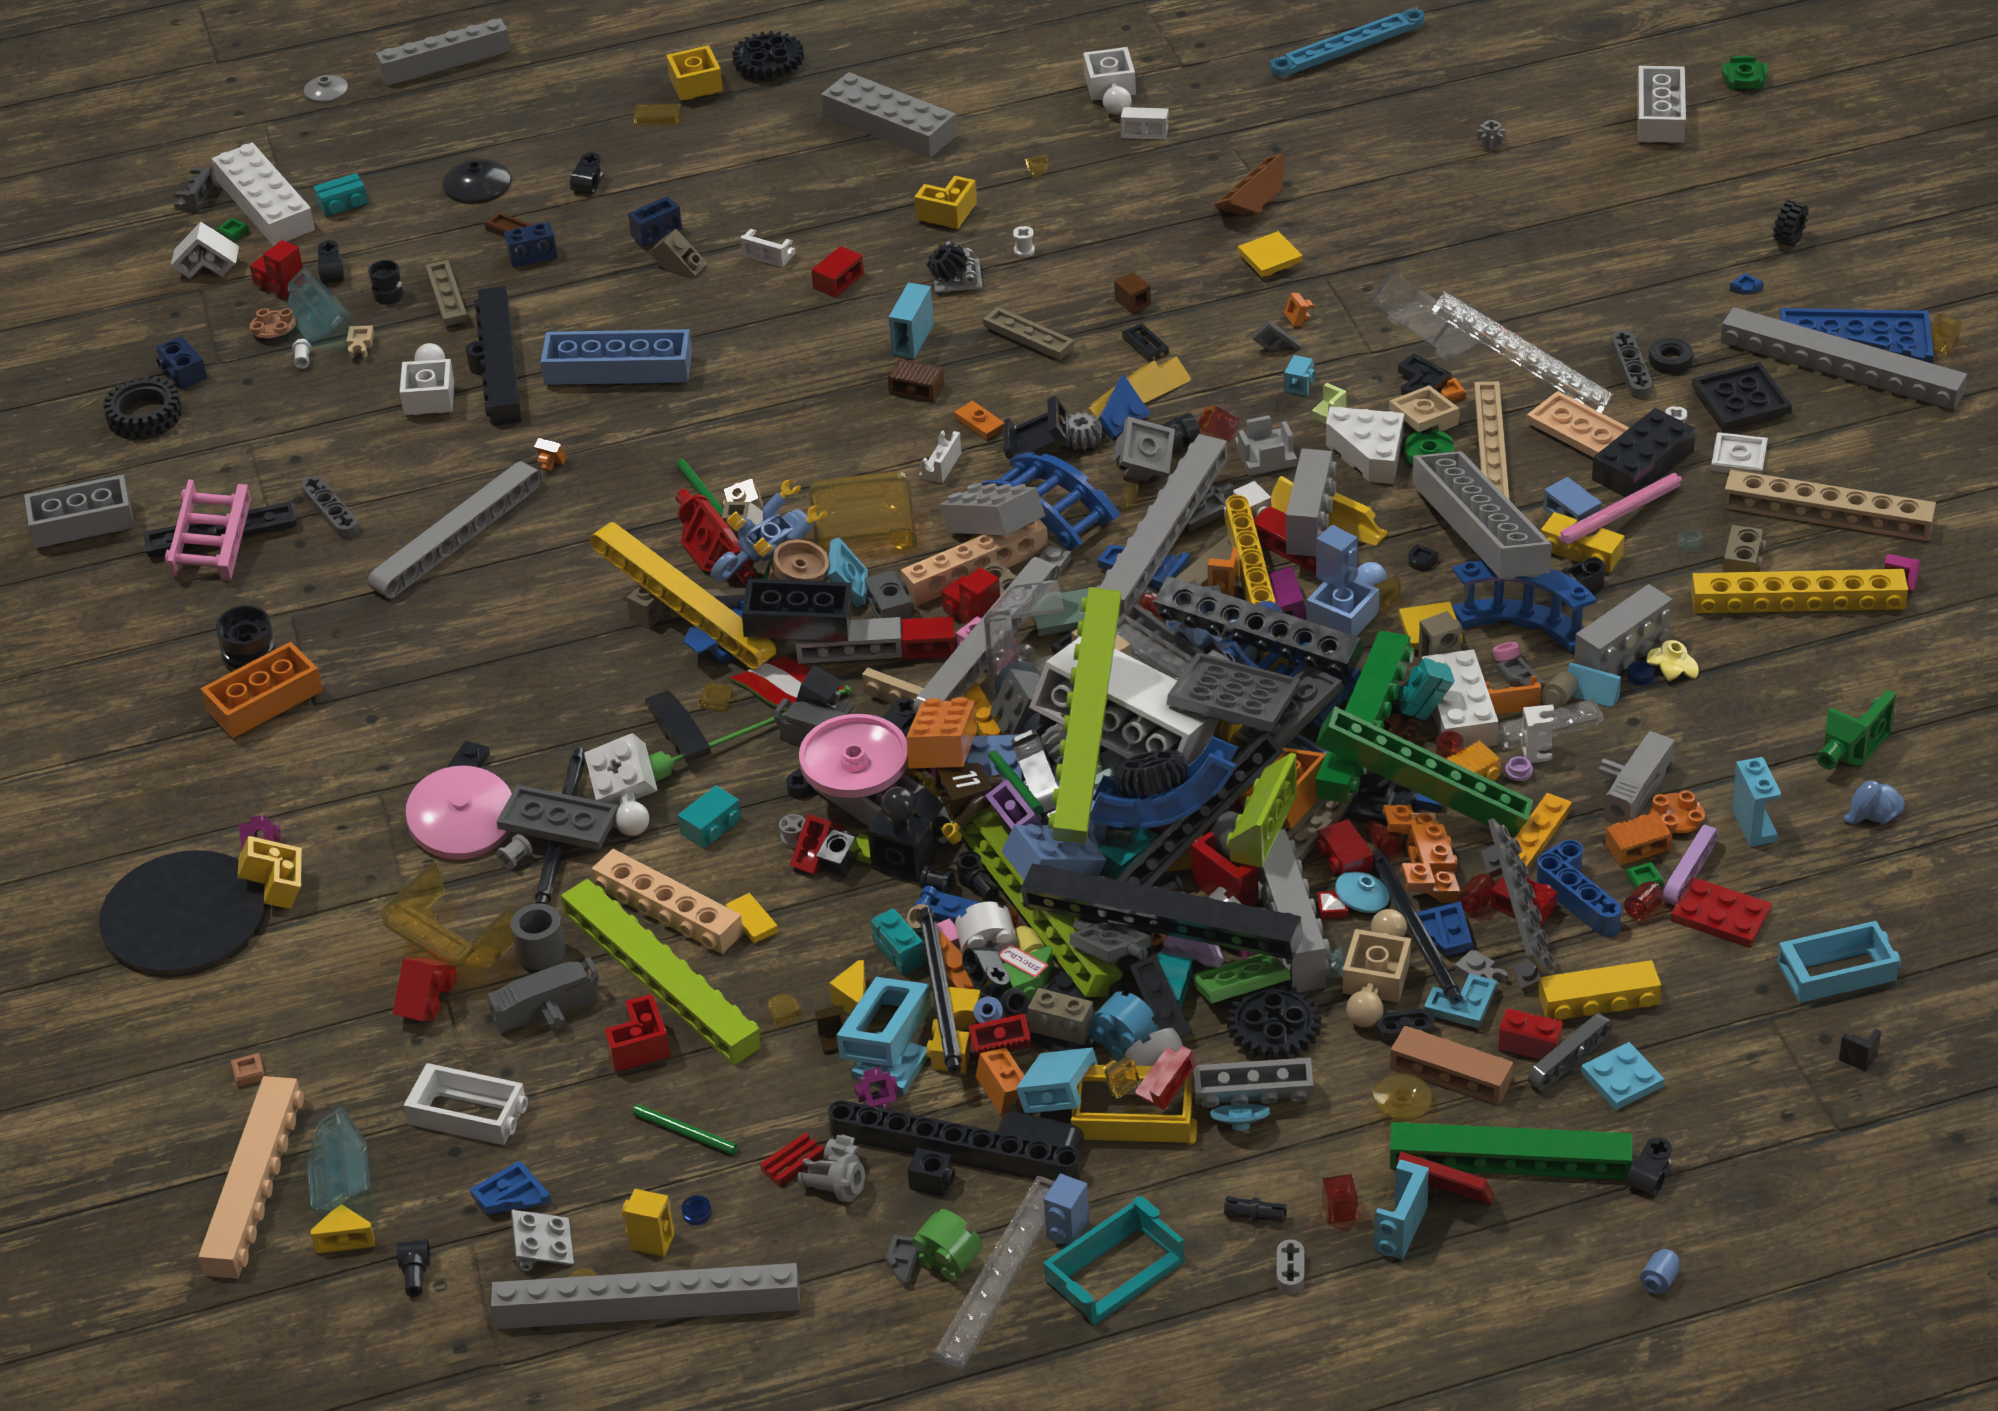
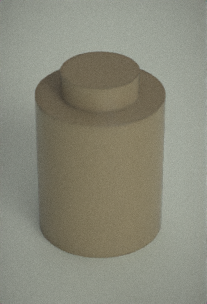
M1559 672L1542 690L1544 703L1546 705L1553 704L1554 709L1563 707L1579 689L1577 678L1570 672Z

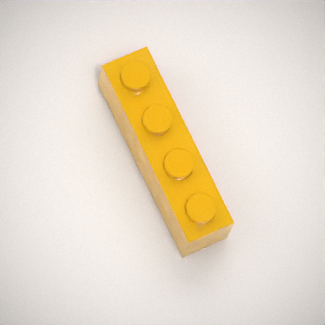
M1652 960L1544 976L1539 979L1538 997L1545 1017L1552 1020H1565L1575 1017L1592 1016L1598 1013L1618 1012L1660 1005L1661 983Z

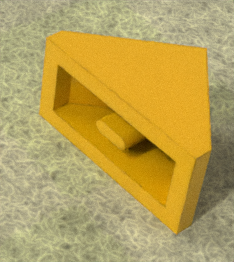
M858 960L829 982L832 1003L837 1006L843 1005L844 1011L851 1015L866 992L864 960Z
M339 1204L311 1229L315 1254L375 1247L371 1223L342 1204Z

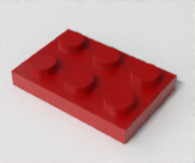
M1692 877L1674 907L1670 921L1751 948L1771 912L1772 903Z

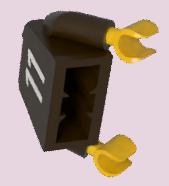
M965 763L963 767L936 768L935 779L926 778L923 782V786L936 797L940 796L950 820L956 821L954 824L947 823L942 828L943 834L951 844H956L961 840L962 833L959 830L961 827L965 828L979 813L991 806L990 801L985 795L1003 782L1000 774L986 776L979 763Z

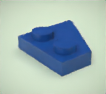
M1461 901L1417 912L1434 945L1445 956L1474 949Z

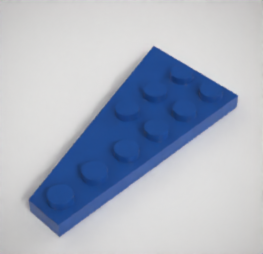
M1780 308L1781 321L1933 364L1934 355L1929 311Z

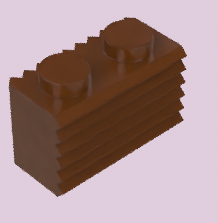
M901 358L898 359L888 376L889 393L934 402L945 384L944 369L942 367L925 365L924 363L920 364L910 360L906 361Z

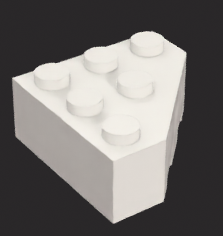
M1330 407L1326 421V446L1332 451L1337 450L1341 454V459L1353 469L1357 467L1368 482L1394 484L1404 437V413Z

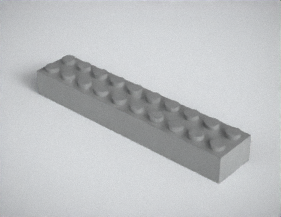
M1462 451L1413 457V485L1499 578L1513 580L1518 576L1539 577L1541 574L1550 573L1552 543Z

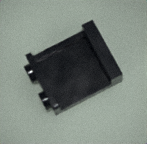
M1056 395L1047 399L1048 412L1018 426H1015L1010 418L1004 419L1002 433L1005 445H1003V451L1008 459L1027 452H1035V455L1042 456L1069 444L1068 411Z

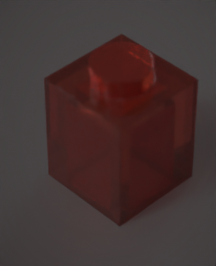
M1352 1174L1322 1178V1204L1328 1224L1358 1220V1195Z

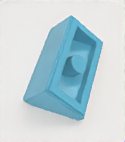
M1570 662L1567 672L1572 673L1579 683V689L1573 697L1613 708L1620 696L1621 676Z

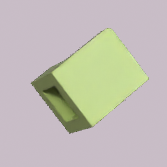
M1329 383L1323 386V401L1312 410V419L1326 424L1330 407L1346 408V391Z

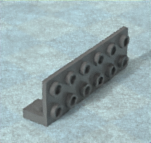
M1492 818L1488 820L1495 845L1482 850L1481 853L1487 874L1491 878L1501 874L1504 875L1528 957L1527 960L1514 965L1520 989L1524 993H1528L1539 988L1540 977L1554 975L1553 968H1556V964L1550 952L1547 951L1546 945L1549 944V940L1539 924L1542 921V916L1533 903L1532 899L1535 898V893L1526 879L1529 872L1519 856L1522 853V848L1515 837H1510L1507 828L1504 825L1500 826Z

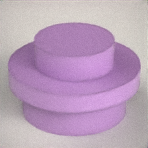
M1516 756L1507 763L1505 773L1511 780L1525 781L1532 776L1533 767L1527 758Z

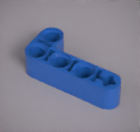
M1565 840L1540 855L1537 860L1536 882L1541 885L1547 884L1558 892L1557 901L1601 936L1611 937L1616 935L1620 930L1621 905L1581 873L1583 846L1575 840Z

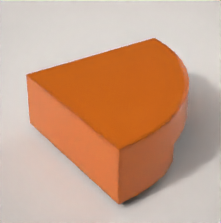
M1452 378L1446 382V385L1441 390V395L1454 402L1465 399L1466 391L1456 378Z

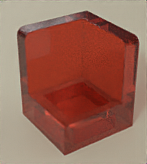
M1205 406L1198 425L1203 433H1214L1225 440H1231L1240 419L1218 406Z

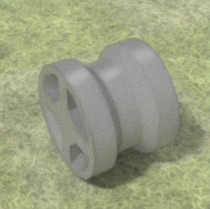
M789 814L784 816L779 822L781 843L787 848H796L805 822L804 817L801 815Z

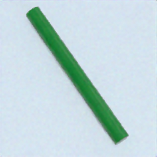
M684 459L678 460L676 465L696 491L709 500L713 508L722 517L723 507L687 462Z
M992 750L988 755L992 763L1009 780L1036 815L1041 814L1044 810L1042 804L996 750Z
M639 1104L633 1109V1115L713 1148L734 1155L737 1151V1144Z

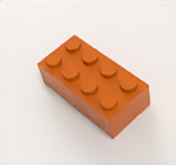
M292 642L200 688L206 712L232 739L323 691L318 668Z
M965 697L953 698L951 701L929 698L925 702H921L906 736L909 768L964 766L977 733L975 700H968Z

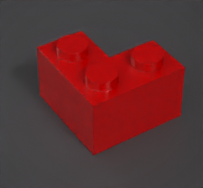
M284 240L279 241L250 265L252 281L256 286L286 299H289L307 285L299 247Z
M981 567L968 577L961 576L942 591L943 611L962 621L965 625L977 616L982 619L1000 597L999 578Z
M427 957L403 958L392 1014L420 1021L435 1020V1016H437L440 1010V993L451 992L456 984L457 972L455 970L457 964Z
M653 994L625 1001L628 1022L604 1029L608 1053L615 1072L671 1057L667 1032Z

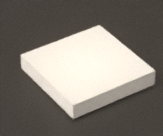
M1718 432L1711 471L1730 473V470L1762 475L1768 438Z

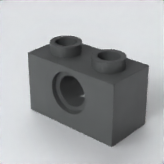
M894 570L865 578L866 598L877 619L900 617L901 624L902 619H912L911 610L915 609L913 598L911 595L906 594L904 581L898 579Z

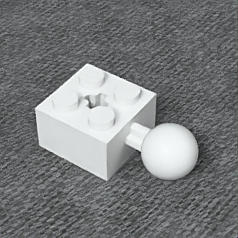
M1128 47L1083 53L1084 76L1091 100H1103V106L1108 113L1122 115L1123 107L1131 106V95H1136L1135 70Z
M432 343L424 344L417 349L415 361L402 362L400 397L404 415L452 412L455 381L451 359H445L444 351L438 345Z
M631 733L587 751L584 754L596 801L618 805L619 808L615 815L617 829L627 836H636L644 832L649 824L647 809L642 804L636 802V799L658 790L646 744Z

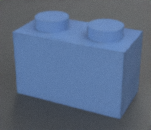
M1568 477L1544 489L1543 509L1551 515L1556 512L1577 519V522L1601 510L1602 502Z
M1334 525L1316 538V578L1339 590L1345 588L1349 583H1353L1358 575V537Z
M1063 1174L1058 1176L1044 1198L1046 1238L1067 1246L1080 1238L1089 1224L1087 1183Z

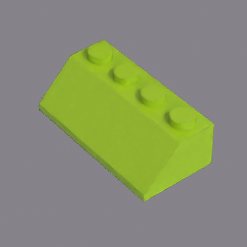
M1290 753L1266 767L1260 779L1257 778L1255 780L1251 797L1248 796L1246 798L1244 812L1237 816L1235 830L1233 833L1230 832L1227 837L1226 848L1230 849V861L1263 867L1297 797L1296 754Z

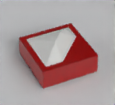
M1336 891L1318 892L1320 919L1348 917V906L1339 899Z

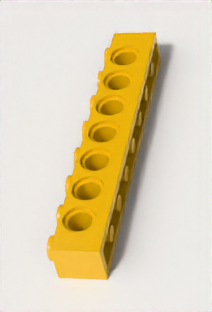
M1904 569L1692 573L1691 585L1694 614L1906 609L1908 594Z

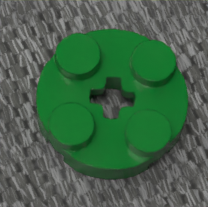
M1734 56L1730 58L1729 63L1726 64L1725 61L1722 66V79L1731 90L1751 88L1759 90L1763 88L1764 82L1767 80V64L1762 61V64L1756 62V57Z
M1430 430V434H1422V431L1415 432L1405 441V461L1413 465L1414 456L1454 452L1453 440L1448 434L1438 430Z

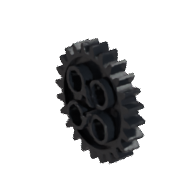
M762 31L759 36L753 33V38L745 37V41H738L739 45L734 46V51H732L733 65L736 66V71L740 70L741 75L747 73V78L754 75L755 80L763 77L764 80L772 77L775 80L777 75L784 77V73L792 74V69L798 70V65H802V60H804L801 41L796 40L795 36L789 38V33L781 35V31L773 34L772 31L765 34Z
M1273 984L1267 990L1263 987L1258 992L1250 991L1248 996L1240 994L1239 1002L1233 1001L1232 1009H1228L1227 1029L1229 1030V1038H1234V1046L1241 1045L1242 1053L1251 1050V1058L1260 1054L1262 1055V1061H1266L1268 1056H1272L1273 1060H1278L1279 1056L1289 1059V1054L1291 1053L1300 1057V1049L1309 1051V1043L1316 1044V1036H1320L1321 1016L1319 1015V1007H1314V999L1307 1000L1306 992L1297 995L1296 987L1286 991L1285 984L1280 989H1276Z

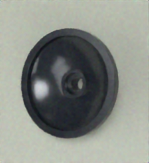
M471 159L461 162L451 168L443 179L445 194L450 199L465 204H479L494 200L503 195L511 184L509 170L499 162L490 159Z

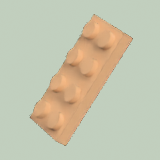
M1559 391L1528 413L1526 420L1530 425L1591 457H1594L1629 429V427Z

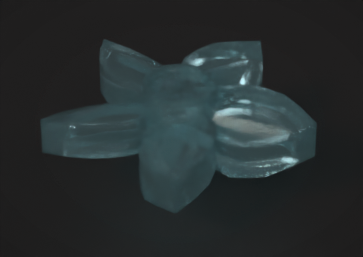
M1340 946L1335 950V953L1330 950V956L1327 957L1332 961L1329 963L1330 971L1337 970L1338 974L1343 977V967L1347 956L1344 957L1343 948Z

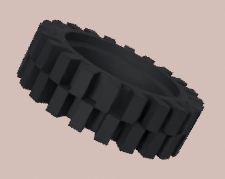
M144 376L143 381H140L139 377H134L133 383L125 380L123 381L124 386L117 384L115 390L111 389L108 392L109 396L104 398L103 407L109 429L114 431V434L117 436L121 434L124 439H127L129 435L131 440H137L138 435H141L142 440L147 439L148 434H151L152 438L157 437L158 431L162 434L166 433V427L169 429L175 427L174 423H178L179 417L182 416V407L177 388L174 387L172 382L168 383V380L165 378L160 381L157 376H154L152 380H150L149 376ZM141 400H159L164 403L161 408L147 415L128 416L122 414V411L127 406Z

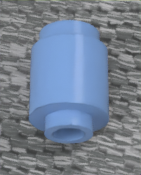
M983 997L975 1004L974 1016L978 1024L1006 1018L1001 1003L994 997Z
M1661 1249L1655 1252L1640 1274V1282L1644 1288L1650 1293H1666L1680 1270L1679 1257L1668 1249Z

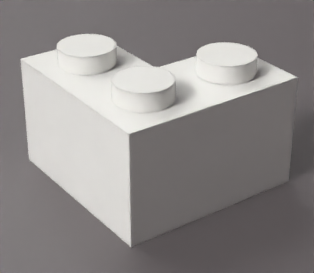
M200 222L174 249L171 267L186 277L191 278L204 265L223 277L236 264L239 246Z

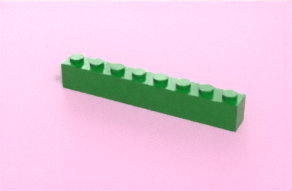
M1385 631L1378 632L1347 704L1346 712L1383 729L1384 719L1389 718L1391 713V702L1398 697L1399 683L1406 678L1407 664L1412 663L1414 658V647H1411L1409 635ZM1327 751L1316 777L1317 798L1349 804L1352 795L1358 793L1361 774L1365 775L1367 769Z
M1334 707L1321 726L1316 741L1317 746L1484 825L1489 826L1488 820L1494 818L1500 826L1504 825L1512 838L1517 835L1528 821L1533 803L1532 799L1346 711Z
M1391 1122L1390 1169H1396L1399 1155L1401 1152L1466 1173L1627 1180L1632 1166V1133Z

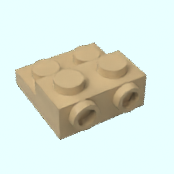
M1426 386L1389 401V409L1392 412L1404 413V421L1418 432L1430 427L1434 430L1445 431L1458 425L1459 408L1431 386Z

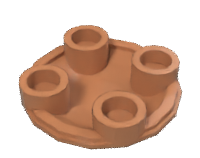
M266 308L260 309L256 312L257 317L250 323L249 330L259 338L279 337L290 332L295 327L296 318L290 308L270 311Z

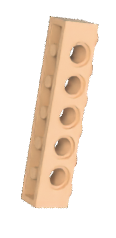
M1039 519L1008 535L984 534L901 569V576L906 587V594L912 596L914 605L917 607L942 596V591L961 576L968 577L978 568H984L994 561L1008 568L1037 556L1048 546L1047 527Z
M612 849L592 867L594 885H599L606 894L618 899L622 904H627L639 910L643 915H648L660 921L664 926L681 932L685 937L702 943L708 949L724 954L744 934L741 914L615 849Z

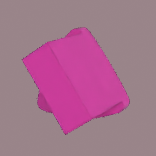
M1887 554L1885 569H1904L1906 580H1908V591L1914 592L1921 568L1920 561Z

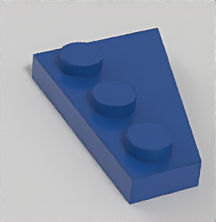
M1110 545L1098 559V568L1106 571L1111 569L1115 564L1117 555L1122 553L1126 546ZM1181 552L1180 556L1167 555L1148 585L1161 589L1167 576L1176 578L1190 562V553Z

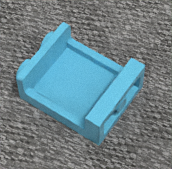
M1763 757L1736 762L1732 811L1750 847L1777 842V832L1765 810V803L1780 799L1781 792Z
M1093 1048L1040 1053L1016 1087L1024 1113L1078 1108L1081 1104V1099L1076 1086L1091 1065H1098Z
M1400 1159L1396 1167L1395 1207L1397 1208L1394 1212L1377 1208L1375 1212L1374 1250L1376 1252L1403 1260L1428 1207V1167Z

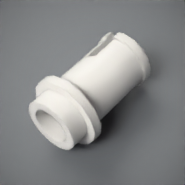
M298 339L292 345V350L295 353L294 365L297 368L304 369L309 366L311 344L305 339Z

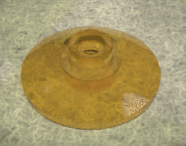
M1395 1073L1383 1077L1376 1083L1373 1090V1101L1376 1107L1389 1117L1403 1120L1413 1119L1423 1115L1429 1109L1432 1102V1092L1429 1086L1419 1077L1406 1073Z

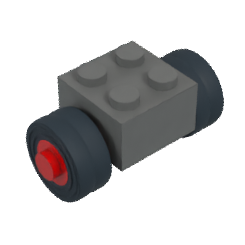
M1013 662L999 672L994 684L998 696L992 703L990 713L1003 735H1018L1029 730H1036L1041 739L1046 730L1058 722L1029 708L1041 677L1038 669L1029 662Z

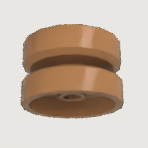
M800 539L787 540L779 544L774 550L769 579L825 582L829 566L828 556L820 546L810 541Z

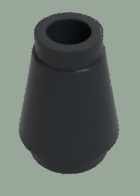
M1018 988L1008 989L996 998L1001 1003L1004 1013L1009 1016L1023 1014L1027 1009V996Z

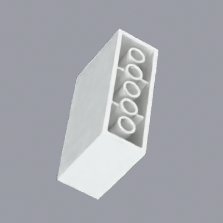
M1081 637L1046 661L1029 707L1062 725L1064 716H1070L1071 708H1066L1068 691L1073 692L1074 684H1070L1072 667L1077 668L1078 660H1073L1075 644L1081 643ZM1114 649L1101 738L1102 746L1125 758H1131L1133 755L1150 752L1151 750H1177L1184 754L1187 765H1189L1208 745L1220 718H1207L1197 712L1189 710L1180 711L1175 709L1174 706L1167 705L1168 693L1177 680Z

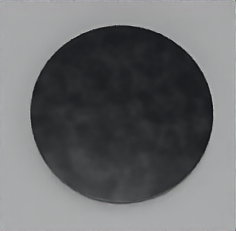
M193 850L163 855L136 867L121 878L110 890L103 902L99 916L101 936L105 947L114 955L115 960L129 969L135 968L144 971L147 975L164 977L202 972L216 967L215 963L227 957L231 959L248 945L247 942L254 933L257 934L266 915L264 889L262 883L238 878V859L227 854Z

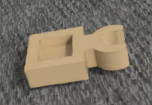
M373 325L349 326L347 346L350 359H353L356 353H362L363 358L368 356L367 348H372L374 337Z

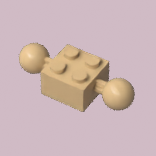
M1393 909L1382 910L1374 916L1371 922V932L1355 929L1343 967V993L1352 995L1346 1006L1347 1016L1353 1024L1359 1027L1366 1028L1375 1025L1383 1014L1381 1000L1399 1003L1411 963V938L1405 937L1407 923L1404 916Z

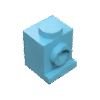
M1297 355L1293 356L1284 372V392L1308 397L1309 383L1312 384L1314 382L1316 374L1315 369H1313V359Z

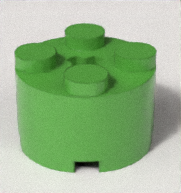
M941 1209L939 1212L936 1210L911 1240L919 1253L917 1256L919 1263L927 1269H931L933 1266L936 1267L951 1282L960 1277L983 1249V1244L975 1231L970 1234L964 1228L968 1224L967 1222L945 1209Z

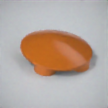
M1681 791L1680 793L1657 794L1653 797L1650 814L1656 812L1670 832L1690 833L1703 825L1705 811L1701 804L1695 800L1694 793Z

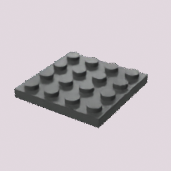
M1197 652L1168 693L1166 704L1174 706L1175 709L1180 711L1189 710L1200 713L1203 717H1216L1226 720L1233 725L1242 724L1250 726L1256 731L1271 732L1297 692L1300 679Z

